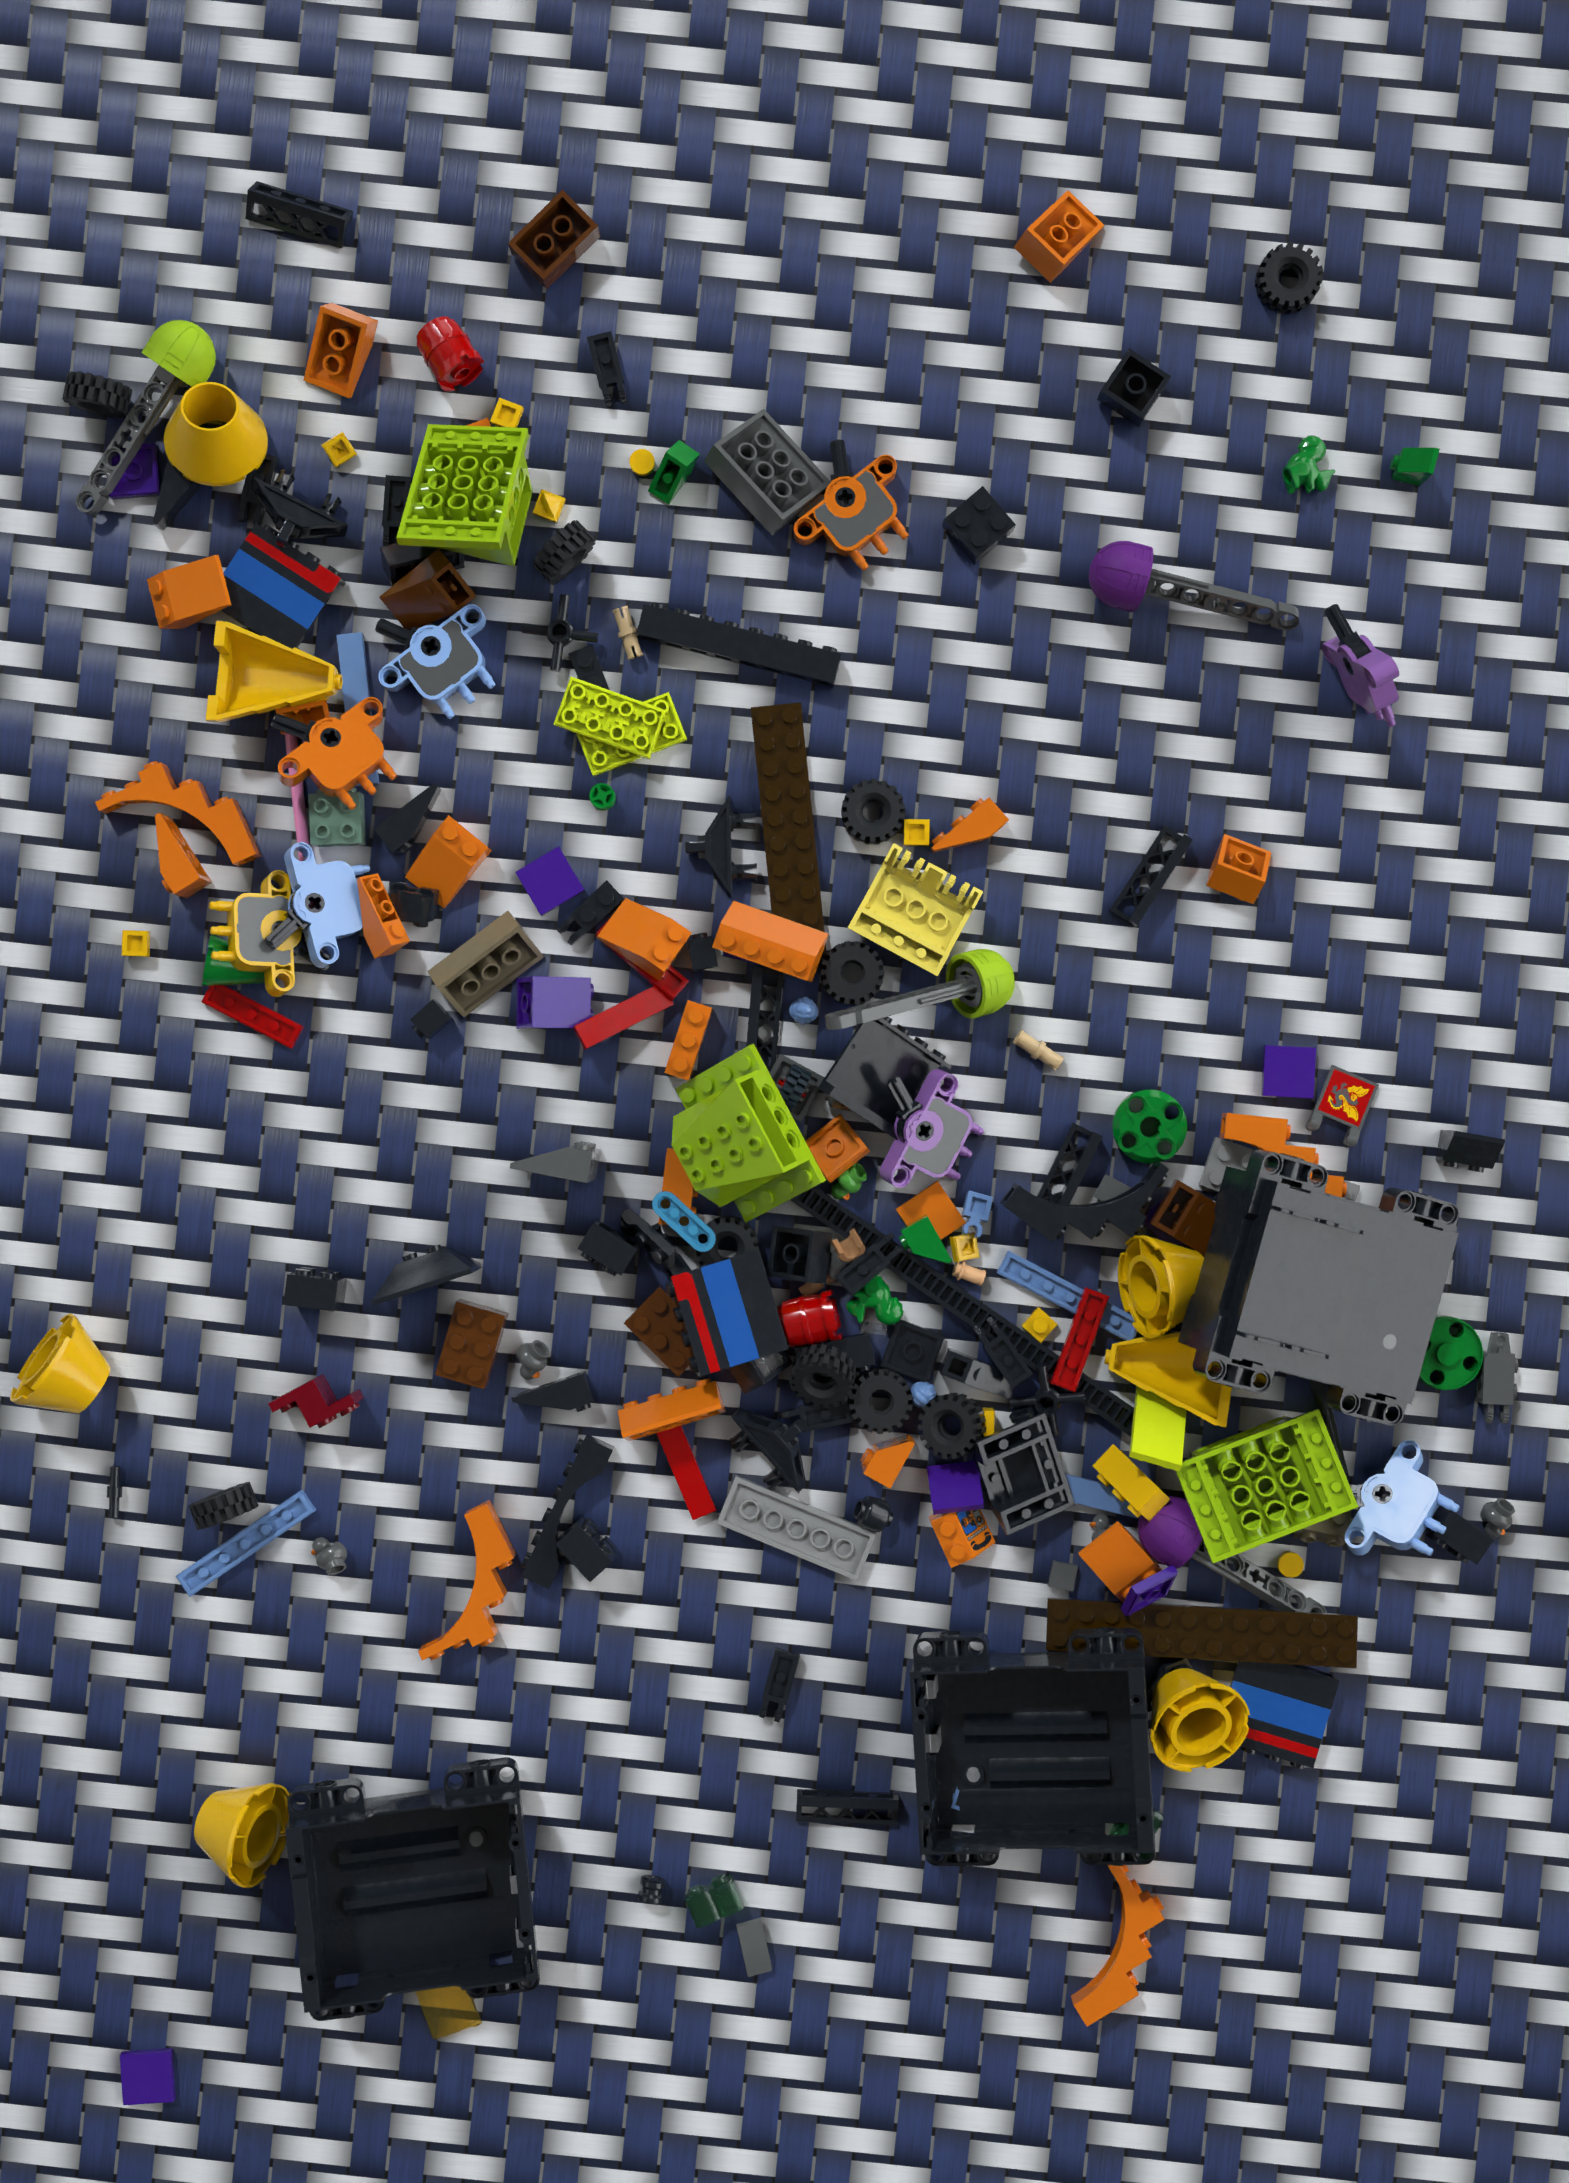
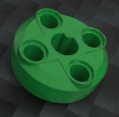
M1145 1089L1136 1091L1121 1101L1113 1116L1112 1131L1118 1147L1131 1159L1142 1163L1162 1162L1172 1158L1184 1143L1187 1134V1119L1182 1106L1173 1097L1159 1090ZM1135 1098L1140 1099L1142 1102L1141 1109L1137 1112L1130 1111L1129 1102ZM1170 1105H1174L1177 1108V1115L1172 1119H1168L1164 1115L1165 1109ZM1126 1134H1132L1135 1137V1142L1130 1147L1122 1145V1137ZM1161 1141H1168L1170 1143V1150L1165 1154H1160L1157 1151V1146Z
M1445 1315L1436 1316L1418 1380L1427 1386L1439 1390L1457 1389L1472 1381L1478 1374L1483 1361L1482 1343L1475 1330L1458 1318ZM1453 1323H1457L1459 1327L1458 1332L1451 1336L1449 1327ZM1467 1356H1471L1472 1365L1465 1369L1463 1367V1360ZM1434 1370H1438V1380L1435 1382H1431V1372Z

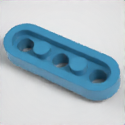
M662 1191L654 1197L652 1207L655 1213L695 1250L705 1252L714 1246L716 1242L714 1231L676 1195L669 1191ZM663 1199L670 1201L669 1208L665 1209L661 1206ZM682 1216L688 1217L689 1224L687 1226L680 1224ZM700 1234L708 1236L706 1243L699 1241L698 1237Z

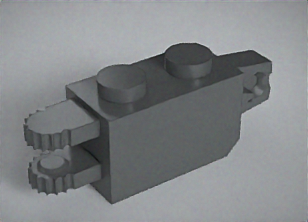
M1490 1333L1487 1351L1483 1350L1482 1365L1476 1375L1475 1401L1484 1404L1483 1415L1485 1423L1493 1422L1494 1404L1500 1405V1423L1508 1424L1510 1405H1513V1399L1517 1397V1385L1514 1383V1374L1518 1372V1360L1515 1358V1354L1510 1351L1509 1334Z

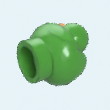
M855 1163L837 1178L838 1182L831 1189L834 1198L849 1200V1193L853 1194L860 1190L862 1182L867 1179L863 1166Z

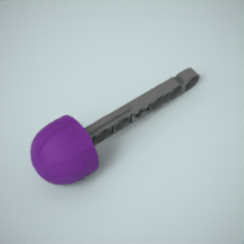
M1131 541L1112 542L1103 547L1094 556L1090 565L1089 583L1093 593L1102 603L1113 608L1133 613L1138 609L1144 594L1262 625L1270 624V627L1281 630H1292L1299 624V610L1293 605L1283 602L1276 604L1271 599L1152 569L1153 548ZM1164 583H1170L1174 585L1173 588L1168 590L1163 589L1160 586ZM1190 589L1196 590L1198 592L1194 596H1188L1185 594V592ZM1236 602H1243L1246 604V606L1243 608H1235L1233 604H1235ZM1261 608L1270 610L1269 613L1264 615L1259 614L1257 611ZM1286 614L1294 616L1292 620L1288 621L1281 619Z
M1168 1496L1170 1500L1150 1521L1143 1515L1139 1517L1138 1535L1142 1547L1151 1557L1168 1567L1173 1565L1178 1569L1190 1558H1193L1281 1611L1311 1612L1312 1609L1316 1613H1327L1323 1605L1310 1597L1306 1598L1302 1592L1239 1554L1216 1563H1211L1187 1500L1176 1496ZM1227 1560H1231L1234 1563L1235 1572L1229 1569ZM1269 1585H1273L1276 1588L1277 1597L1271 1594ZM1290 1597L1297 1601L1298 1609L1291 1605Z

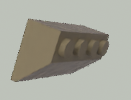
M506 911L427 972L440 992L465 1017L544 956L513 915Z

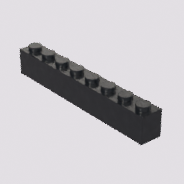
M651 602L650 605H643L636 633L639 639L833 688L841 660V653H837V649L834 647L823 646L821 649L813 647V643L799 639L798 642L789 641L788 637L782 634L765 635L763 630L755 627H749L746 630L739 628V624L731 621H724V624L714 622V618L707 615H700L698 618L690 616V612L676 608L675 612L666 610L664 605Z

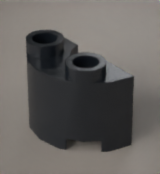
M389 881L388 895L401 923L403 921L412 922L416 927H427L430 921L436 919L439 897L438 889L426 887L412 888L404 883Z

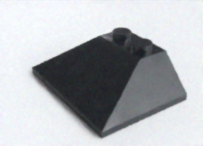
M441 1244L426 1249L427 1254L419 1257L416 1252L403 1256V1262L396 1264L372 1299V1304L374 1306L471 1274L482 1268L481 1263L450 1247L442 1249Z
M1044 1412L975 1441V1465L988 1504L1006 1535H1010L1075 1506Z

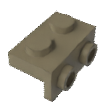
M1351 1510L1295 1531L1294 1537L1301 1538L1302 1541L1308 1543L1318 1541L1326 1543L1330 1547L1343 1546L1346 1543L1344 1535L1351 1524Z

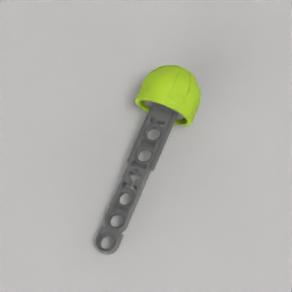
M173 320L158 327L150 337L142 353L156 362L158 366L89 476L88 485L84 484L76 498V507L79 511L89 516H95L101 511L108 500L106 496L113 492L181 382L183 381L193 387L206 382L215 366L216 353L211 338L200 326L185 320ZM160 389V398L157 401H153V392ZM142 411H147V419L143 423H139V414ZM128 435L132 437L130 442L127 440ZM121 446L126 449L125 452L120 449ZM120 454L119 464L112 466L113 456ZM106 475V485L99 488L98 481L100 477ZM93 497L94 503L92 507L85 509V501L87 498Z
M976 949L956 954L947 965L946 983L826 1014V1028L828 1030L843 1029L951 1000L957 1011L966 1018L973 1019L998 1011L1012 997L1015 988L1014 972L1009 962L999 953L992 950Z

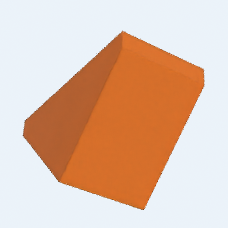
M326 700L305 703L295 707L288 706L275 709L276 714H281L309 725L310 720L317 722L323 718H330ZM280 731L281 735H290L288 733Z

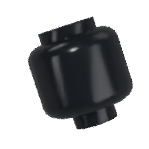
M866 1496L856 1503L853 1517L856 1519L859 1527L879 1533L885 1527L890 1526L893 1513L890 1512V1505L887 1501L873 1496Z

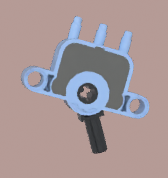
M469 604L439 626L425 625L419 629L412 627L411 631L383 618L379 619L375 628L377 633L405 644V651L380 670L378 675L380 683L388 691L397 692L412 682L418 692L428 702L436 704L448 719H452L455 714L446 700L456 692H459L468 704H472L475 698L466 685L479 676L489 689L495 687V682L485 669V658L471 639L472 636L485 627L486 617L483 611L477 605ZM471 613H478L479 620L476 623L470 624L467 622V618ZM435 644L438 648L437 651L432 650L430 653L427 649L428 646H434ZM391 673H397V681L394 684H387V676Z

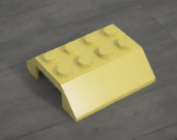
M893 843L862 903L851 920L848 929L938 977L983 891L973 887L969 896L966 897L965 894L970 884L965 882L961 886L958 896L949 892L956 881V876L951 874L946 885L942 884L948 872L930 862L924 872L921 873L920 870L925 862L922 858L917 860L913 872L908 870L904 866L908 863L911 852L906 850L901 861L897 859L903 848Z

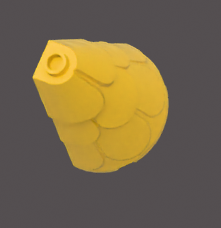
M216 621L214 647L220 653L216 695H208L207 722L221 723L255 713L262 714L289 705L295 707L336 695L337 691L342 689L343 678L341 674H338V670L334 665L294 647L291 649L264 635H257L230 622Z
M1180 1332L1155 1338L1141 1337L1113 1343L1111 1350L1106 1349L1104 1364L1109 1365V1371L1146 1392L1151 1391L1175 1406L1190 1411L1213 1425L1227 1426L1232 1387L1213 1382L1194 1372L1193 1361L1197 1349L1178 1342ZM1212 1363L1209 1364L1207 1371L1211 1369Z

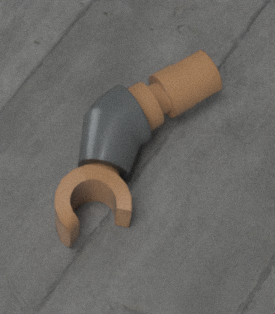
M855 1228L849 1231L850 1236L842 1242H838L837 1239L832 1240L831 1244L835 1250L829 1257L826 1279L828 1285L833 1281L838 1282L836 1276L850 1265L851 1261H854L865 1252V1246ZM806 1283L798 1289L802 1295L809 1296L816 1294L825 1286L823 1283Z

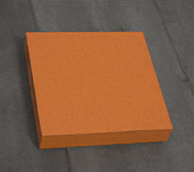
M841 1114L837 1115L806 1140L821 1172L830 1183L870 1152Z
M938 1181L896 1208L906 1225L927 1215L941 1240L966 1223Z

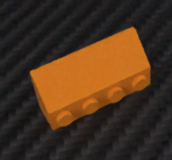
M733 901L720 923L712 948L812 982L829 934Z
M710 1378L696 1382L697 1387L687 1389L686 1386L672 1389V1394L664 1397L662 1393L647 1397L648 1401L638 1404L636 1400L623 1404L624 1409L618 1410L622 1438L632 1441L725 1413L726 1410L718 1383L716 1381L711 1382Z

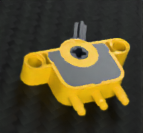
M281 870L271 872L262 881L261 894L244 893L233 902L211 901L209 903V909L227 912V926H212L210 934L228 936V951H213L211 959L230 961L233 967L241 971L264 972L266 991L273 997L283 996L294 986V956L298 954L312 963L307 944L304 941L305 936L298 929L275 950L268 947L264 941L265 937L286 919L284 914L288 911V901L291 896L289 876ZM271 880L278 882L280 889L273 887ZM320 951L321 958L329 960V956ZM327 966V967H325V968H321V969H322V970H327V969L329 968V966ZM276 978L283 981L284 988H280L276 984Z

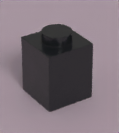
M707 932L692 935V940H687L693 971L719 967L716 950L712 948L714 943L713 936H707Z
M432 999L410 1020L414 1023L412 1029L419 1037L423 1038L425 1036L431 1039L453 1018L437 1000Z

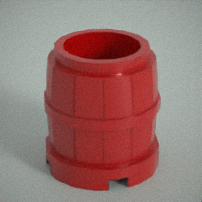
M446 316L438 317L429 321L418 332L416 337L417 347L424 358L426 366L432 370L436 376L437 383L444 391H455L454 386L460 383L462 387H465L482 372L481 363H484L483 358L479 352L474 350L470 343V338L463 332L455 320Z
M832 1290L821 1291V1294L802 1295L799 1298L784 1301L782 1305L777 1307L787 1345L791 1347L811 1346L827 1340L837 1341L842 1339V1333L837 1334L838 1328L841 1327L837 1303L835 1299L830 1300L829 1297L833 1294Z

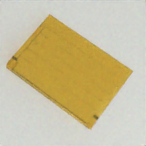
M450 1986L415 1991L434 2040L469 2027H476L482 2023L473 1998L466 1993V1990H462L461 1987Z

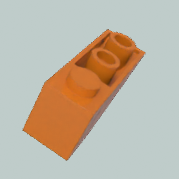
M990 797L985 801L980 798L970 807L972 812L966 818L961 815L951 824L953 829L945 835L944 832H941L931 841L934 844L931 851L934 853L988 840L1009 819Z
M379 874L359 877L357 884L365 940L374 959L394 954L410 942L409 937Z

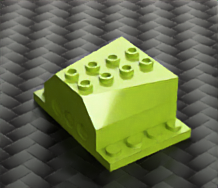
M428 424L396 537L398 545L440 548L514 567L533 493L525 459V450L529 438L528 428Z
M754 1044L745 1047L675 1088L686 1110L673 1117L672 1147L695 1191L718 1206L722 1207L734 1201L744 1221L747 1223L826 1181Z
M1314 1409L1294 1418L1283 1415L1190 1452L1192 1457L1182 1461L1180 1471L1175 1470L1211 1563L1219 1562L1358 1507L1319 1409Z

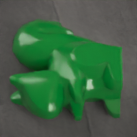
M1310 435L1301 440V443L1298 445L1299 452L1294 454L1283 468L1282 477L1289 494L1294 493L1295 489H1298L1300 485L1304 486L1307 493L1314 490V487L1317 491L1323 492L1328 487L1331 476L1335 473L1334 469L1319 471L1316 463L1325 457L1326 446L1322 439Z
M876 1276L853 1296L857 1298L856 1300L849 1301L846 1304L848 1312L855 1316L860 1324L864 1320L866 1308H875L876 1318L884 1325L895 1324L903 1316L902 1303L896 1297L891 1298L889 1286L882 1280V1276Z

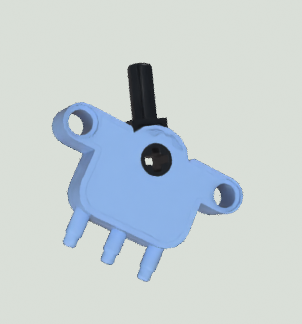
M298 842L290 847L284 855L293 891L288 901V911L284 914L286 919L265 937L264 941L268 947L275 950L297 929L299 931L303 930L312 963L316 967L325 968L338 959L339 949L336 939L349 937L363 927L358 885L355 876L369 872L370 866L368 864L350 866L343 861L316 865L311 847L307 843ZM294 851L301 852L304 860L298 861L294 857ZM311 901L315 904L313 909L308 907ZM320 949H325L329 953V960L321 958Z
M1411 1440L1401 1442L1384 1468L1385 1474H1376L1369 1477L1364 1484H1357V1490H1352L1359 1511L1346 1530L1344 1537L1353 1554L1364 1555L1368 1553L1378 1538L1396 1549L1408 1550L1413 1548L1422 1554L1431 1556L1433 1549L1419 1539L1426 1527L1441 1534L1445 1533L1446 1527L1432 1519L1439 1505L1453 1512L1459 1510L1458 1504L1439 1493L1438 1487L1432 1479L1418 1472L1423 1463V1455L1416 1442ZM1407 1452H1416V1456L1414 1458H1404V1455ZM1387 1494L1388 1496L1385 1498V1501H1381L1380 1499L1383 1498V1495ZM1355 1537H1364L1362 1544H1352V1540Z

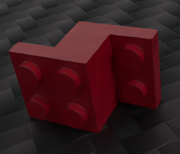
M324 1374L276 1398L268 1403L272 1413L279 1409L284 1413L298 1405L309 1428L316 1424L321 1428L338 1418L337 1413L340 1412L341 1416H344L360 1406L358 1402L364 1396L361 1390L358 1389L337 1400Z

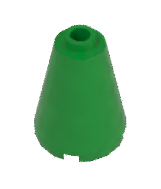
M210 935L202 985L265 983L264 972L241 971L233 967L230 961L211 959L213 951H228V941L218 936Z

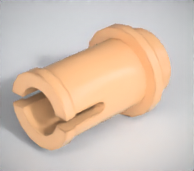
M962 1261L956 1262L952 1276H955L956 1280L961 1278L981 1286L984 1282L986 1271L966 1265V1262Z

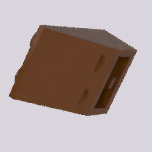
M437 549L379 598L401 625L411 631L412 627L419 628L457 613L472 601L476 595L450 561Z
M1174 1179L1149 1223L1205 1256L1215 1221L1214 1209L1216 1202L1183 1182Z

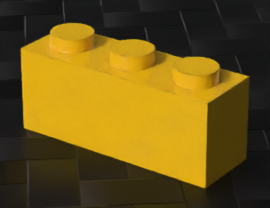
M1114 1444L1092 1465L1099 1472L1096 1477L1106 1487L1111 1484L1114 1487L1112 1493L1122 1503L1127 1500L1130 1503L1127 1508L1137 1518L1143 1515L1150 1521L1170 1500Z

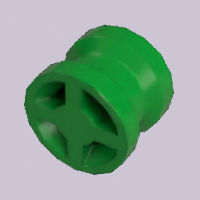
M599 783L590 790V801L598 810H609L615 804V792L608 784Z

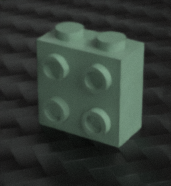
M352 788L347 792L356 804V808L353 810L345 806L338 797L327 796L320 789L316 790V794H308L310 844L312 846L340 847L366 845L364 795L357 792L356 788Z

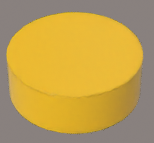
M638 449L631 454L629 464L633 473L638 476H647L652 473L655 468V460L650 451Z
M1285 1551L1277 1559V1568L1284 1576L1294 1578L1303 1571L1304 1562L1296 1552Z

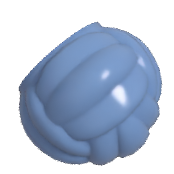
M804 996L798 998L790 1005L789 1013L795 1022L805 1025L817 1018L819 1010L813 1000Z
M916 1382L910 1389L913 1399L912 1404L918 1408H923L937 1395L935 1386L928 1382Z

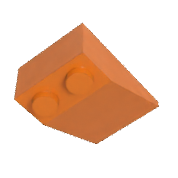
M1067 190L1025 230L1014 248L1051 283L1105 225Z
M334 303L320 306L303 381L351 398L372 348L378 320Z
M213 555L171 568L147 579L159 629H184L231 605L219 555Z
M156 814L155 822L160 873L164 878L162 884L170 894L173 892L176 896L188 898L211 884L212 881L174 820L164 814Z
M448 815L432 835L405 878L418 888L438 889V904L445 909L492 850Z
M625 898L601 930L597 939L660 981L686 945L692 932L673 919Z
M1119 1521L1078 1552L1086 1564L1122 1602H1124L1131 1586L1162 1571L1157 1561L1144 1550L1141 1543Z

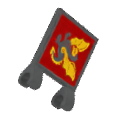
M1331 1065L1313 1112L1306 1123V1128L1311 1131L1318 1130L1323 1116L1350 1127L1344 1137L1343 1144L1348 1147L1355 1146L1379 1084Z

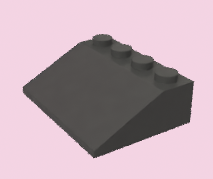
M764 409L713 444L704 460L707 466L772 536L797 517L831 483Z
M581 1141L574 1143V1146L510 1163V1169L588 1183L596 1179L601 1149H595V1143Z

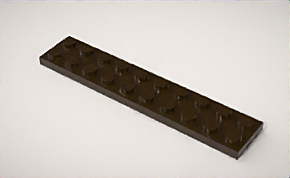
M801 702L751 707L771 912L773 915L825 932ZM825 944V947H824V950H823L822 955H826V954H827L826 944Z

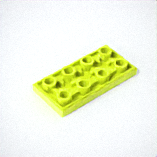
M570 677L554 721V726L650 760L667 711Z
M669 692L644 701V703L667 711L652 754L687 741ZM577 734L593 777L643 758Z
M1136 1386L1129 1457L1159 1465L1163 1468L1180 1471L1183 1460L1187 1410L1175 1406L1151 1391L1146 1392Z

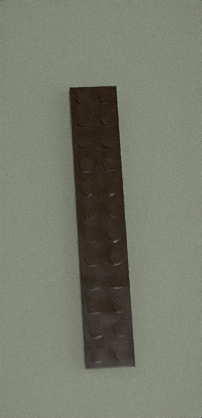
M1049 1597L1047 1601L1046 1650L1068 1651L1069 1636L1076 1629L1100 1627L1136 1628L1143 1634L1145 1656L1357 1668V1615L1152 1603L1129 1616H1125L1121 1610L1123 1602ZM1128 1637L1125 1640V1644L1129 1647H1136L1139 1641L1135 1637ZM1082 1638L1073 1640V1644L1077 1648H1084L1087 1645L1086 1641Z

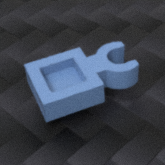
M970 1190L966 1193L962 1217L968 1218V1222L962 1226V1235L968 1233L969 1227H973L976 1231L974 1238H979L982 1235L983 1229L980 1221L986 1223L989 1219L993 1200L992 1196Z

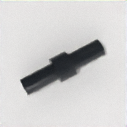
M110 1466V1485L107 1486L109 1518L119 1517L120 1497H122L123 1486H120V1466Z

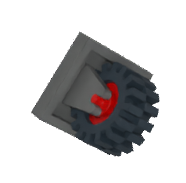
M779 1054L770 1071V1075L792 1117L801 1122L819 1090V1085L825 1077Z

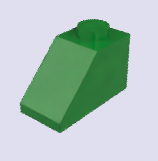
M678 440L666 451L648 491L669 505L691 474L700 454Z
M1403 448L1397 455L1394 454L1389 467L1390 470H1393L1391 479L1420 487L1433 474L1440 449Z
M927 1215L900 1229L903 1235L898 1238L905 1250L910 1248L914 1254L945 1263L952 1261Z

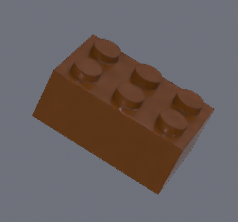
M562 189L508 242L511 254L547 290L601 236L598 225Z
M660 1285L626 1319L624 1324L679 1377L689 1366L688 1358L691 1357L688 1347L684 1348L680 1333L684 1331L681 1322L677 1323L674 1316L673 1308H676L674 1297L670 1298L667 1290Z
M463 1299L456 1301L435 1375L485 1389L489 1383L509 1313Z

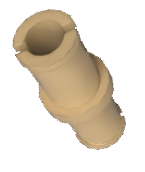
M623 606L621 610L624 618H622L619 608L614 609L612 612L619 629L618 637L619 639L622 638L627 659L631 660L634 659L632 648H634L637 658L643 656V652L636 635L637 627L633 626L628 606Z
M1022 1029L1013 1041V1044L1030 1053L1031 1058L1034 1060L1039 1059L1054 1071L1058 1069L1064 1059L1063 1056L1048 1048L1044 1041L1041 1040L1039 1042Z

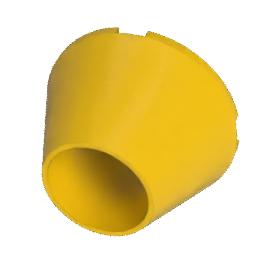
M204 382L191 387L182 397L167 423L164 432V447L171 465L183 473L185 478L202 485L225 486L244 480L245 475L260 467L267 453L268 437L265 425L259 415L231 389L220 383ZM209 421L227 422V424L218 428L208 429L199 427Z
M1137 1235L1126 1241L1125 1244L1128 1245L1126 1251L1120 1253L1118 1262L1119 1293L1125 1312H1130L1135 1321L1132 1323L1133 1327L1141 1335L1147 1338L1162 1336L1184 1320L1190 1298L1195 1293L1204 1257L1199 1252L1146 1235Z
M70 1313L60 1319L63 1324L57 1330L52 1327L27 1359L17 1377L21 1380L18 1389L13 1387L11 1390L10 1400L15 1404L79 1414L91 1404L102 1389L110 1373V1365L78 1318Z
M1189 1668L1173 1670L1164 1675L1157 1682L1153 1690L1150 1731L1152 1748L1159 1760L1172 1769L1192 1772L1191 1768L1203 1766L1206 1769L1212 1768L1233 1755L1245 1740L1249 1730L1247 1725L1248 1715H1250L1248 1706L1236 1690L1196 1670Z
M268 1783L217 1791L205 1800L199 1810L194 1827L195 1841L237 1886L251 1888L262 1882L266 1878L264 1873L271 1864L276 1865L286 1845L285 1828L289 1819L287 1796L290 1795L288 1790L282 1785Z

